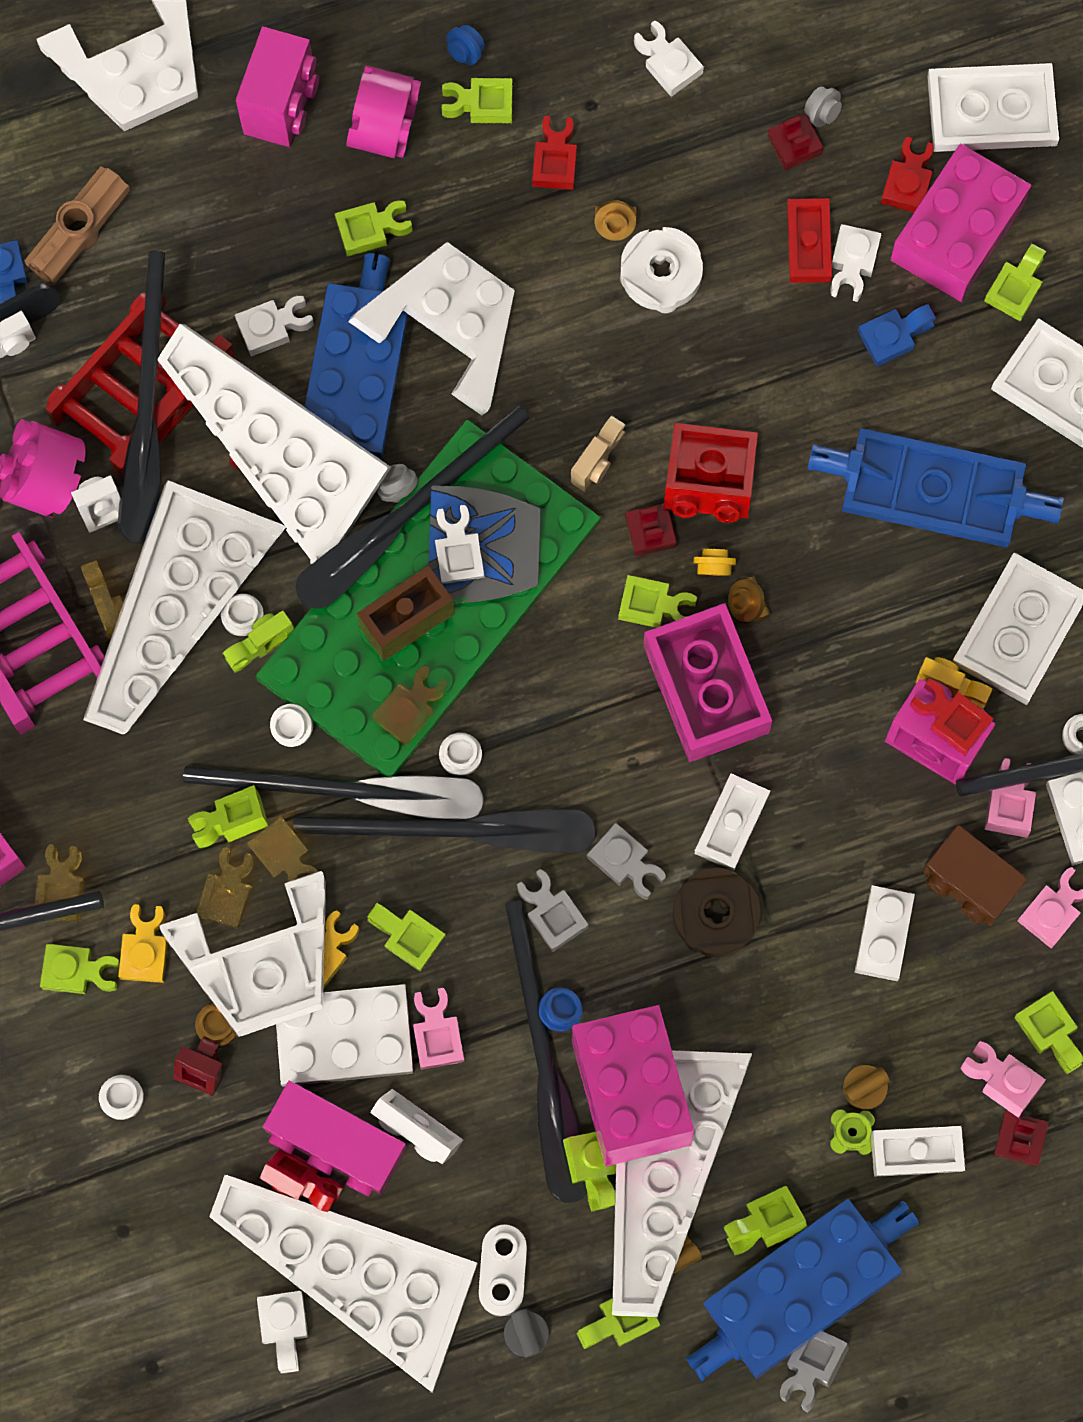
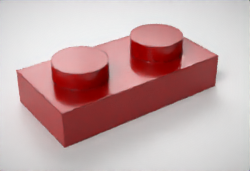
M829 198L788 199L789 283L831 282Z

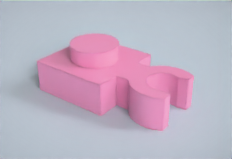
M1005 758L999 771L1009 769L1010 759ZM1030 782L990 791L985 830L1028 838L1031 832L1036 792L1024 790Z
M1072 867L1067 869L1059 878L1057 893L1046 885L1018 919L1021 925L1051 949L1081 913L1071 905L1073 902L1083 901V889L1081 891H1074L1068 883L1076 871Z
M444 988L438 989L440 1001L437 1006L432 1008L423 1004L421 992L415 993L414 1002L416 1009L420 1015L425 1017V1022L413 1024L421 1070L465 1062L457 1017L444 1019L443 1016L448 1007V997Z
M979 1041L973 1054L979 1057L983 1063H977L972 1058L967 1057L961 1066V1070L970 1078L985 1080L987 1084L982 1092L1019 1118L1041 1089L1046 1079L1010 1054L1004 1062L996 1058V1053L990 1045Z

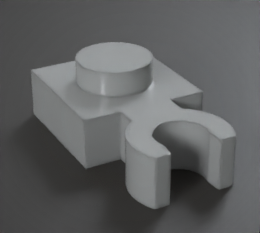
M617 823L610 828L587 854V858L619 886L627 877L633 881L636 894L645 900L651 897V892L642 884V880L645 877L653 876L661 883L666 880V875L660 867L652 864L645 865L642 862L648 855V850Z
M539 869L536 871V876L542 883L539 891H528L522 881L517 884L520 897L524 901L536 905L537 908L529 912L528 917L551 951L554 952L588 929L589 925L565 890H562L555 896L551 894L549 876L546 872Z
M821 1332L792 1353L787 1365L789 1369L797 1373L782 1384L780 1389L781 1399L787 1402L793 1391L798 1389L805 1391L806 1396L802 1401L801 1407L803 1411L808 1413L816 1403V1392L814 1390L816 1384L820 1383L830 1388L849 1350L848 1343L830 1334Z

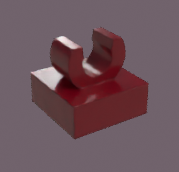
M806 113L768 129L767 136L785 170L823 153V146Z
M664 504L625 512L635 556L676 548V539L669 510L663 509Z
M203 1037L196 1051L182 1046L174 1061L173 1079L214 1096L221 1083L223 1063L216 1061L219 1056L217 1050L220 1043Z
M1005 1110L993 1155L1037 1167L1049 1122L1020 1115L1018 1118L1010 1111Z

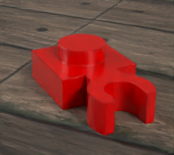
M545 116L542 122V134L548 143L536 142L532 187L573 190L577 145L567 144L573 136V120L571 117H567L565 129L561 132H555L551 129L550 116Z
M907 137L901 149V159L904 163L892 161L881 204L914 213L928 190L933 171L923 169V167L927 166L931 161L934 146L933 143L928 142L925 152L921 155H916L910 150L912 138Z
M928 679L924 688L933 694L934 701L927 704L914 697L910 706L920 715H932L935 717L936 720L931 725L930 730L966 756L990 726L994 718L959 692L949 701L945 698L942 686L938 682Z
M281 1149L266 1163L259 1177L270 1184L276 1192L285 1196H291L296 1200L303 1195L309 1199L313 1206L327 1213L332 1204L337 1202L344 1188L335 1180L318 1176L319 1170L308 1165L304 1159L293 1153L290 1155Z

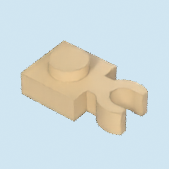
M610 416L599 435L593 438L571 469V483L585 492L592 481L598 484L604 478L611 465L607 461L608 455L625 434V431H623L624 423Z

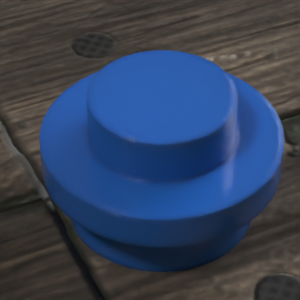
M462 25L460 28L455 27L451 29L446 35L447 49L454 60L467 65H474L480 60L485 44L481 35L474 28Z
M567 988L551 989L540 1000L539 1016L542 1022L551 1030L558 1032L568 1031L572 1029V1025L578 1024L582 1017L583 1007L579 997Z

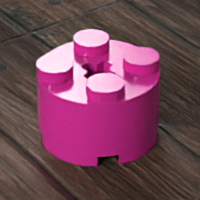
M365 65L353 110L352 128H349L346 146L390 158H395V156L403 158L418 101L421 81L414 80V77Z
M21 419L15 427L12 438L13 444L8 455L2 454L0 456V498L10 504L49 518H54L53 512L60 515L73 498L71 492L75 491L78 487L81 475L74 473L77 460L82 462L85 460V444L82 439L35 421L29 422Z

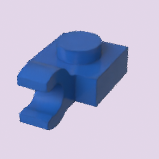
M17 240L0 244L1 304L18 295L17 286L28 284L21 249Z
M929 304L917 308L903 319H901L897 310L894 309L858 326V333L875 366L879 367L914 350L915 344L912 337L934 328L933 321L936 320V317Z

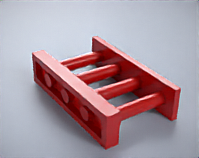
M145 292L141 293L134 300L130 307L129 315L65 386L61 384L54 389L47 400L48 405L45 407L51 422L57 427L69 415L111 449L112 456L109 460L112 468L121 478L123 476L130 435L121 436L79 402L96 384L137 416L138 396L107 371L122 354L141 367L142 347L135 342V339L143 332ZM164 295L162 297V309L167 305ZM161 311L160 331L171 339L179 324ZM218 335L212 344L236 359L232 344L221 335ZM158 361L157 380L166 387L167 393L155 405L154 419L160 445L194 407V404L191 400H187Z

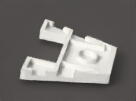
M152 0L164 25L89 59L86 58L70 24L36 40L40 50L57 63L66 76L74 80L88 93L89 98L123 131H126L198 98L186 0Z
M446 242L356 312L348 322L378 343H381L387 337L401 312L404 311L471 358L470 364L451 394L482 416L491 407L515 290Z
M322 871L285 883L296 917V926L213 954L210 953L197 913L159 925L167 942L239 1037L323 1009L326 881Z

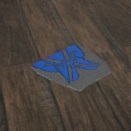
M462 486L431 487L429 567L440 582L441 575L435 540L445 539L447 534L438 525V509L444 510L445 520L449 524H456L461 519L460 506L465 505L470 516L469 525L465 529V535L477 533L485 578L443 584L451 597L468 598L463 602L453 601L454 603L479 602L502 598L538 586L540 508L510 496L484 489Z

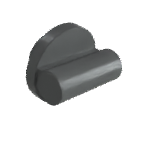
M528 1309L510 1314L511 1318L507 1321L504 1328V1339L507 1347L514 1354L525 1358L541 1353L549 1338L548 1326L540 1315L528 1311Z

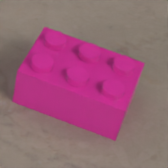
M960 143L895 241L890 261L962 302L1025 206L1032 185Z
M725 603L644 632L643 647L689 762L770 733L772 725L771 716Z
M656 1005L572 1025V1044L605 1167L692 1146L694 1128L660 1006Z

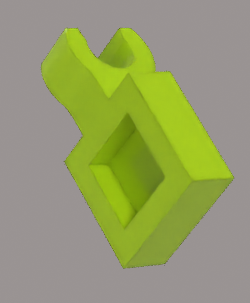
M1031 244L1018 267L1006 262L987 293L984 302L1021 321L1042 286L1043 281L1033 276L1044 260L1043 257L1046 251Z
M376 903L367 916V921L391 936L386 942L385 948L419 972L422 971L446 936L445 933L411 910L401 920L385 907Z
M1053 991L1016 1014L1015 1020L1039 1054L1051 1047L1056 1060L1067 1075L1082 1066L1083 1056L1068 1037L1078 1027Z
M596 1132L563 1139L572 1183L585 1181L591 1212L615 1206V1190L607 1176L616 1174V1164L605 1167Z
M784 1186L746 1204L750 1216L727 1224L724 1230L728 1236L727 1242L734 1255H739L752 1248L761 1237L768 1248L802 1232L807 1228V1223L788 1187Z
M612 1298L599 1305L604 1318L578 1330L576 1334L584 1349L595 1345L611 1335L614 1336L620 1347L658 1328L660 1323L657 1317L612 1315Z

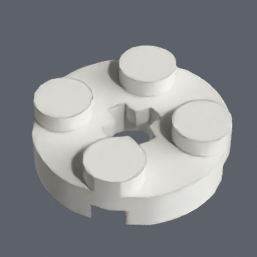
M663 227L662 230L651 232L648 229L636 234L627 243L621 256L620 281L627 294L641 306L657 310L661 313L673 312L677 307L691 300L701 285L703 262L698 245L690 236L675 228ZM664 261L670 263V275L661 277L654 275V268L651 266L654 262L659 265Z

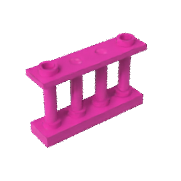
M18 532L12 535V538L21 553L0 564V584L30 567L41 588L0 611V631L49 602L52 603L63 621L6 656L0 653V703L19 734L22 735L36 727L29 714L36 711L34 706L92 672L98 678L105 657L98 645L92 648L88 647L40 566L47 561L35 541L33 540L26 544ZM70 637L73 638L84 656L82 659L27 691H24L23 688L17 692L13 690L7 679L14 676V670Z

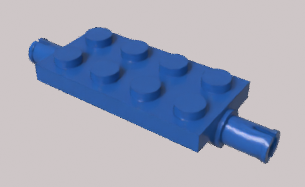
M368 253L364 255V265L358 288L329 283L327 285L305 408L374 456L383 458L409 314L404 311L401 312L387 337L381 343H378L348 322L356 312L380 295L385 288L388 266L391 260L379 254L375 269V254Z
M860 428L856 448H851V452L819 446L813 443L807 469L809 471L814 470L845 477L844 481L848 482L842 512L1007 548L1010 544L1015 519H1020V516H1026L1058 524L1062 511L1060 508L1064 497H1054L1027 491V486L1023 485L1025 463Z
M846 1199L703 1302V1306L719 1329L716 1331L718 1336L690 1356L685 1357L701 1382L732 1358L736 1361L741 1359L754 1377L758 1379L900 1276L902 1270L889 1254L888 1245L913 1227L919 1225V1221L914 1213L911 1212L909 1214L908 1210L910 1208L907 1204L901 1201L898 1203L899 1205L871 1224L869 1221L866 1222L851 1201Z

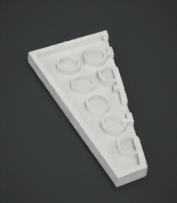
M179 324L157 360L187 400H191L206 420V425L212 433L219 437L230 452V457L267 506L274 510L286 526L288 534L311 559L310 563H314L346 538L391 467L185 324Z
M168 480L160 496L83 720L123 735L127 733L195 643L236 593L240 585L281 535L286 526Z
M672 1051L694 1128L692 1146L616 1164L612 1315L658 1317L749 1066L752 1053Z
M225 1175L209 1217L433 1393L476 1271L477 1262L328 1211V1213L321 1211L311 1204Z

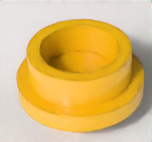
M702 549V557H694L693 564H698V575L731 576L732 565H736V559L728 558V550Z

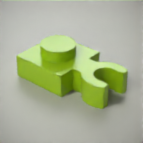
M471 78V89H464L461 85L452 82L443 84V96H453L458 100L454 104H442V116L456 118L464 112H471V123H512V78Z
M394 201L386 207L385 211L379 213L377 212L375 202L335 213L347 257L387 246L385 234L391 233L395 236H405L413 231L411 220L402 223L393 220L397 214L407 212L405 201Z
M627 575L618 620L657 628L661 626L662 617L670 618L672 622L688 617L679 614L677 609L681 605L696 606L697 597L686 592L679 593L674 597L668 596L669 583Z
M283 610L275 616L273 613H269L258 619L252 625V631L247 634L248 638L232 645L223 652L226 657L225 660L234 673L245 668L256 657L259 656L261 659L279 647L294 630L292 622Z
M254 785L214 801L216 811L211 813L201 811L194 813L188 818L190 825L196 832L192 834V837L199 848L211 846L221 835H224L229 843L268 827L261 796Z
M46 944L40 987L42 990L86 994L87 982H93L103 991L117 990V983L103 980L102 972L107 967L119 968L120 961L112 956H103L93 962L91 961L92 951L90 948Z

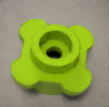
M844 1110L835 1111L831 1116V1123L834 1125V1138L830 1142L832 1150L838 1154H843L846 1150L858 1151L862 1155L869 1154L872 1151L871 1127L875 1123L874 1116L869 1111L848 1114ZM850 1128H854L857 1131L855 1136L849 1135L848 1130Z

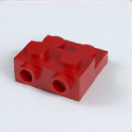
M674 423L663 509H671L675 515L683 518L693 517L696 513L712 514L717 520L724 523H732L739 518L748 519L758 433Z

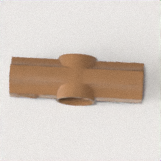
M100 166L75 199L64 203L59 208L54 225L24 260L26 266L46 283L55 285L78 255L96 243L99 237V229L130 192L129 185L109 168L106 169ZM73 222H87L85 227L78 231L68 229Z

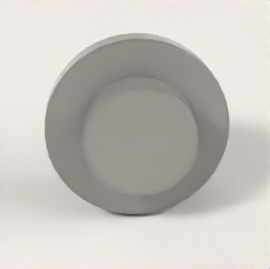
M819 87L810 95L806 102L804 113L809 117L811 124L816 127H822L826 123L831 124L835 121L842 108L840 92L834 88L826 89L825 87Z
M404 464L390 466L391 469L378 487L377 493L383 501L398 503L417 486L418 478L415 472L407 469Z

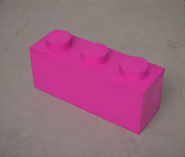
M288 1080L263 1125L266 1133L271 1135L268 1143L290 1155L294 1148L310 1156L307 1161L308 1165L330 1176L333 1169L349 1177L345 1185L369 1197L372 1190L383 1195L408 1149L404 1142Z

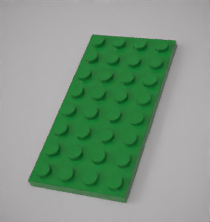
M466 420L418 478L415 489L408 496L402 498L390 513L394 512L486 433L469 420ZM501 444L489 452L451 486L477 488L501 493L541 509L537 587L497 599L454 603L453 616L383 662L359 628L357 612L429 565L431 503H429L403 525L385 552L341 596L325 608H311L256 674L257 681L286 703L303 707L315 725L381 775L390 779L399 773L600 524V516ZM452 597L455 602H463L468 599L466 597Z

